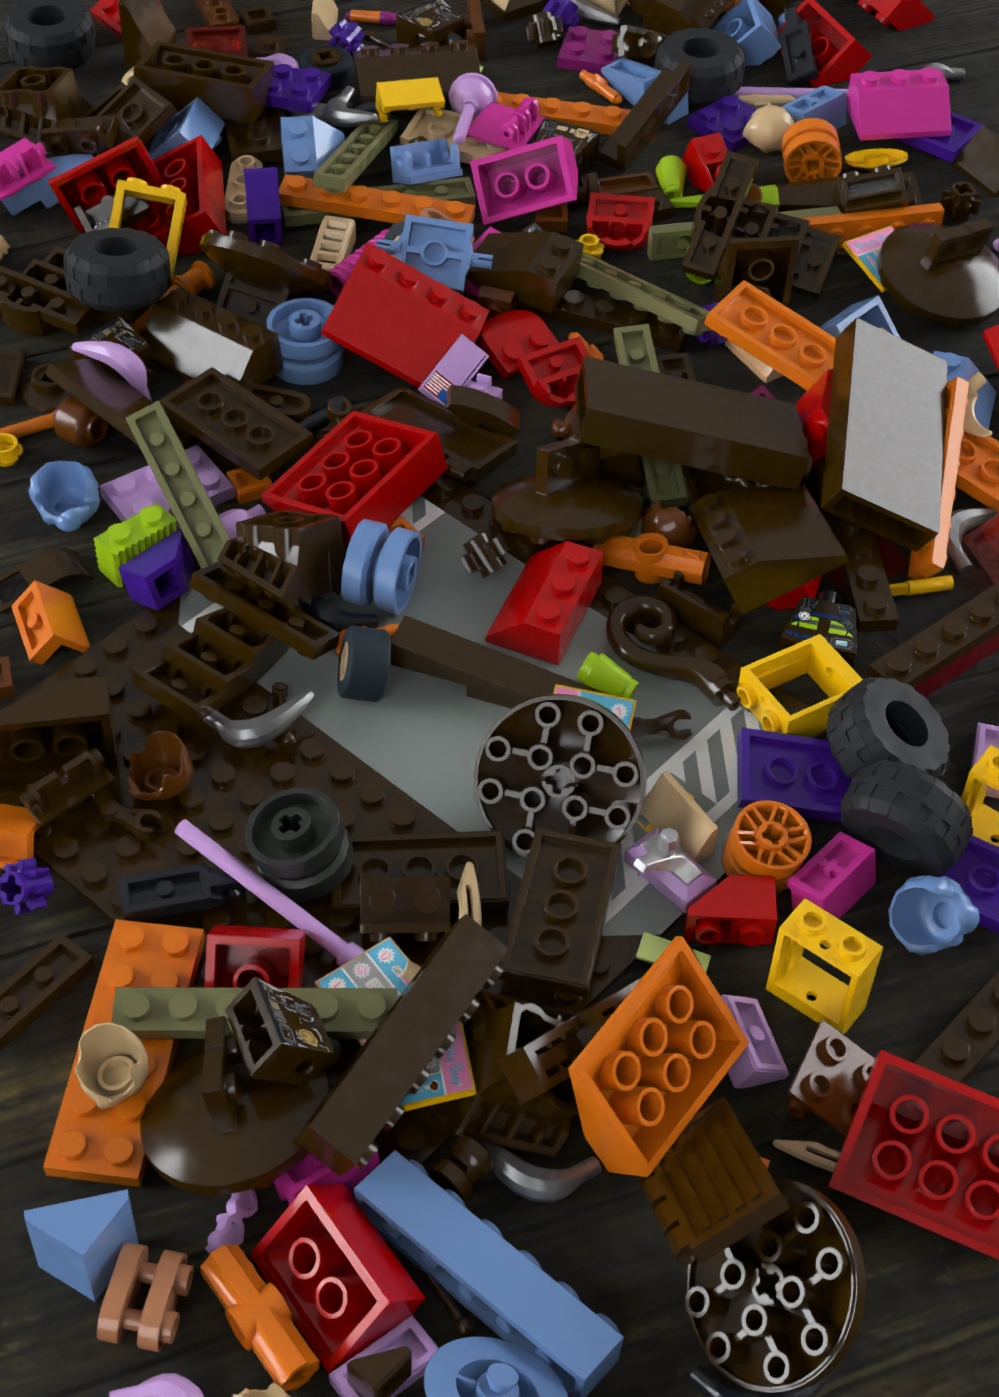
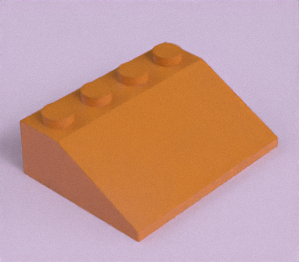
M676 936L568 1068L584 1137L606 1170L611 1173L648 1177L750 1043L683 936Z

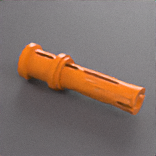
M201 260L196 261L191 265L189 271L182 276L175 275L171 279L172 286L164 293L162 298L179 287L195 295L204 289H211L216 285L215 275L205 262ZM154 304L134 323H128L138 333L143 331Z

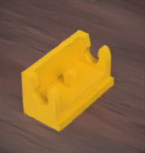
M438 77L377 82L375 107L381 123L388 122L386 113H390V111L432 108L435 117L438 118L443 117L441 108L445 107V99Z

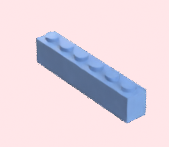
M394 1150L354 1188V1199L387 1242L420 1267L422 1271L435 1279L451 1296L503 1340L523 1347L548 1364L558 1375L567 1394L571 1397H586L618 1362L624 1337L619 1333L615 1323L601 1313L595 1314L580 1301L577 1293L568 1284L562 1281L556 1282L541 1270L540 1264L530 1253L524 1250L518 1251L503 1239L502 1233L492 1222L486 1219L480 1220L470 1212L463 1200L450 1189L443 1190L429 1178L427 1171L417 1161L412 1159L408 1161Z

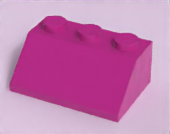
M929 67L923 70L906 71L896 69L889 72L865 71L863 73H851L846 108L860 141L951 135L949 85L941 69Z
M562 135L470 161L484 226L577 200L578 170L572 142Z

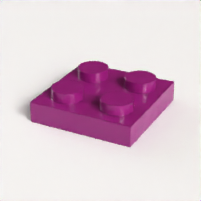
M569 26L558 55L557 68L576 71L586 70L590 73L602 74V67L621 58L618 57L617 53L611 51L612 36L619 33L613 30H592L585 26Z

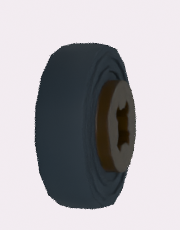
M322 45L309 48L302 53L299 60L300 69L316 68L321 72L331 73V87L346 83L353 73L351 54L337 46Z

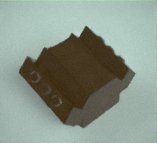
M732 0L627 1L635 13L643 16L642 27L665 34L666 38L678 30L711 27Z
M15 67L0 82V134L17 141L27 138L34 144L41 142L46 152L52 154L41 136L42 130L44 128H56L59 119L79 118L92 107V104L79 93L73 68Z
M278 510L236 522L237 538L226 541L217 559L237 579L248 583L253 589L261 591L268 598L274 599L293 611L298 599L310 606L312 599L330 592L339 595L341 591L342 570L346 556L341 531V516L324 513H304L295 510Z
M480 990L475 997L480 1001V1005L470 1017L472 1023L465 1033L477 1093L473 1096L456 1099L458 1104L449 1118L448 1124L454 1135L457 1136L465 1135L475 1140L556 1157L569 1135L571 1116L579 1113L571 1078H567L547 1092L520 1104L497 1060L577 1013L571 1010Z

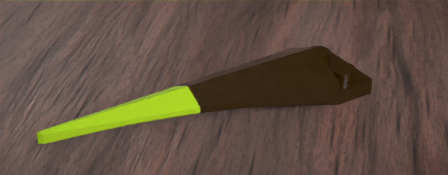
M872 171L859 173V175L872 173ZM901 172L906 193L910 199L908 206L924 205L914 172ZM842 175L760 186L759 188L762 193L761 202L776 205L779 209L792 210L837 206L834 188L836 179H840ZM893 186L852 193L850 197L891 190ZM703 194L671 198L669 200L675 208L697 207ZM897 205L883 207V209L897 208Z

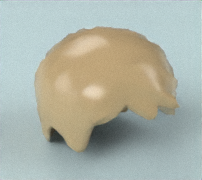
M766 105L756 109L744 128L743 137L747 138L749 143L761 149L763 153L782 151L783 135L794 124L791 115L785 108L776 105Z
M106 1022L95 1024L82 1034L79 1041V1058L74 1070L81 1088L89 1097L97 1102V1107L112 1108L123 1102L127 1097L133 1096L142 1088L149 1072V1061L142 1041L133 1032L124 1026Z

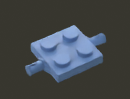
M406 214L404 229L398 241L378 238L376 244L377 248L384 250L387 254L396 255V259L416 268L439 283L445 284L459 294L464 293L466 276L471 266L491 270L493 255L473 253L472 238L474 224Z

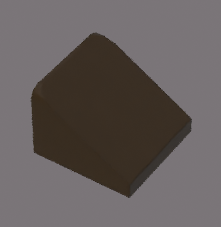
M407 1346L360 1357L347 1363L348 1383L361 1397H390L412 1375V1351Z

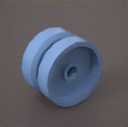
M299 298L283 302L271 310L266 319L267 329L278 333L284 368L275 374L277 377L288 383L316 385L331 380L341 372L345 364L344 347L320 334L334 307L333 305L323 300Z
M363 519L357 525L351 537L345 556L341 579V593L344 602L368 606L374 600L378 610L400 615L407 607L417 581L422 554V537L420 532L396 527L390 534L387 524Z

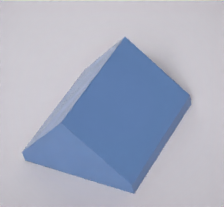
M128 1190L24 1211L25 1222L38 1266L94 1302L109 1285L124 1243L139 1244Z

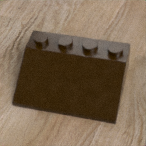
M804 484L799 485L798 490L779 486L722 489L714 494H706L699 498L696 503L688 506L741 615L850 562Z

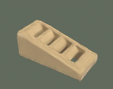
M324 216L310 260L322 264V269L328 271L333 269L343 259H346L356 242V222L348 218ZM320 261L334 262L335 264L325 263V262H320Z

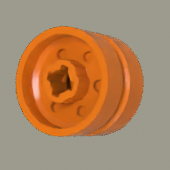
M806 118L794 123L787 129L783 135L781 146L784 171L790 182L839 175L842 168V156L838 133L832 124L819 118Z
M771 800L751 803L738 814L721 852L723 868L727 876L731 874L775 876L776 894L787 889V881L800 870L809 854L812 845L811 831L804 818L786 804Z

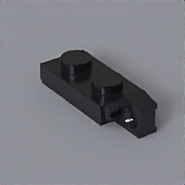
M796 7L784 11L787 27L779 32L786 77L791 87L819 77L811 27L806 19L802 21L801 15L796 11Z
M207 862L125 876L118 879L123 919L127 921L138 922L211 909L214 906L218 907L225 904L224 902L246 897V888L225 871H219L218 867H207Z

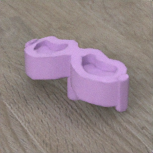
M254 1188L231 1194L232 1197L226 1203L227 1213L217 1215L216 1230L208 1236V1245L205 1248L207 1252L211 1253L224 1244L233 1245L237 1243L240 1245L243 1242L244 1224L242 1219L252 1216L258 1210V1200Z

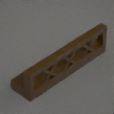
M682 60L673 72L666 69L661 71L600 149V161L623 172L628 170L689 91L690 62Z

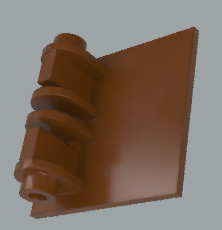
M820 1020L788 1090L786 1098L787 1112L795 1118H804L805 1114L813 1112L846 1136L875 1058L826 1021Z

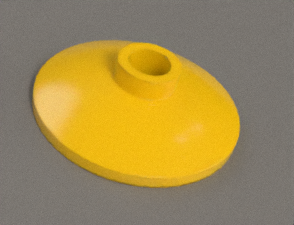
M887 148L860 150L845 156L846 164L858 169L867 170V172L882 165H889L893 168L908 160L907 152Z

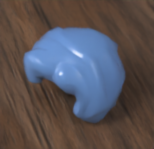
M48 462L30 478L29 496L40 512L44 522L48 525L55 524L65 532L76 531L92 517L99 507L98 482L90 468L79 462Z
M923 875L909 878L895 892L891 906L888 909L889 924L896 938L909 952H914L919 956L934 953L948 947L958 946L963 941L964 934L972 932L980 921L978 908L972 905L969 897L965 895L960 885L946 876L938 878L931 875Z

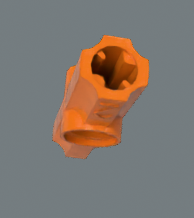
M644 533L637 538L613 535L607 537L606 543L593 545V549L603 552V565L634 571L635 577L647 584L659 583L665 578L673 579L675 571H678L684 575V582L705 585L711 565L710 553L668 545L667 539L658 533Z
M237 1243L233 1245L224 1244L211 1252L207 1260L200 1266L201 1274L225 1308L226 1318L238 1341L247 1351L253 1349L274 1383L280 1385L284 1391H295L306 1384L319 1369V1360L294 1326L292 1314L280 1292L272 1283H264L253 1264L248 1260L244 1251L241 1250Z

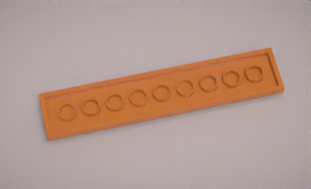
M745 280L733 289L706 316L704 322L706 326L807 391L829 369H833L836 338ZM964 431L959 454L960 466L957 471L955 486L988 508L996 510L999 514V441L991 436L978 437Z

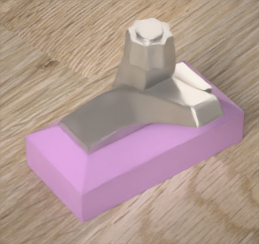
M654 828L625 850L624 861L685 914L690 906L717 885V879L681 849L679 835L676 830L671 828L662 829V832Z

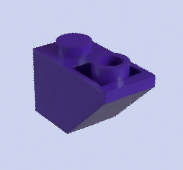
M277 167L244 169L249 241L259 245L261 240H266L283 246Z
M178 529L118 569L131 601L158 611L188 591L195 563L183 531Z

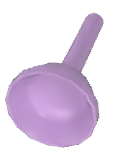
M466 73L459 76L452 83L449 91V103L454 112L461 113L453 135V140L457 144L465 142L472 118L477 117L489 103L497 104L496 88L486 76L478 73Z

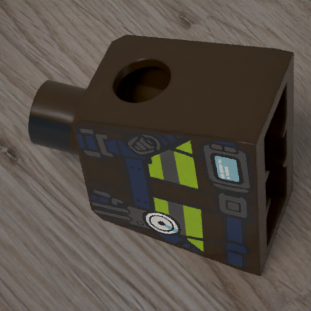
M831 590L822 591L818 595V599L806 596L800 598L782 632L778 652L821 634L853 668L857 651L856 609L852 606L841 604L840 595Z

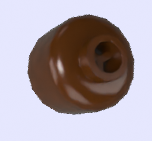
M74 396L64 399L53 414L56 435L61 440L78 447L91 448L101 442L108 433L109 423Z

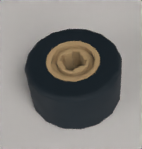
M354 625L346 629L341 645L337 671V688L340 697L377 702L382 698L387 684L391 658V640L386 630Z

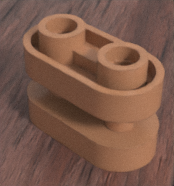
M125 1242L118 1256L102 1303L97 1325V1339L121 1344L127 1330L138 1332L137 1347L139 1349L159 1353L165 1343L172 1344L179 1325V1312H175L180 1296H188L193 1281L194 1266L187 1265V1254L164 1250L159 1263L155 1264L148 1262V1246ZM142 1284H151L144 1309H134Z

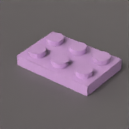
M198 445L185 450L214 507L235 498L233 484ZM149 465L100 485L101 497L122 522L138 514L144 507L152 506L156 503H159L174 516Z

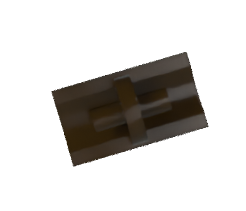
M622 25L620 33L612 36L611 51L617 53L618 57L655 65L656 51L665 39V34Z

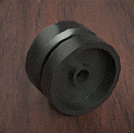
M294 787L271 795L262 801L251 813L244 831L246 846L252 859L257 864L261 877L292 901L305 902L325 896L339 887L351 871L355 857L353 845L347 829L343 826L340 812L327 794L314 788Z

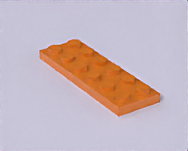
M116 919L82 1034L95 1024L112 1023L116 987H193L206 940L204 929ZM139 1038L145 1047L149 1061L148 1075L141 1089L112 1108H98L97 1102L89 1097L81 1088L74 1070L79 1058L78 1046L43 1165L46 1176L141 1187L148 1162L140 1135L141 1118L145 1113L147 1103L164 1082L168 1071L173 1066L179 1039Z

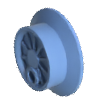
M466 1337L451 1341L440 1347L432 1355L424 1374V1389L427 1397H568L558 1375L542 1359L521 1346L496 1338Z

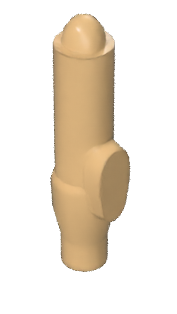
M738 95L741 101L755 109L766 105L782 107L796 99L792 95Z

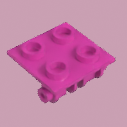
M533 97L524 98L520 107L516 109L491 102L472 122L466 137L476 139L478 142L497 145L506 150L515 149L529 143L540 129L545 117L538 116V101Z
M23 138L0 152V201L15 195L20 189L42 179L47 173L56 169V166L45 156L47 152L41 142L34 144L27 138Z

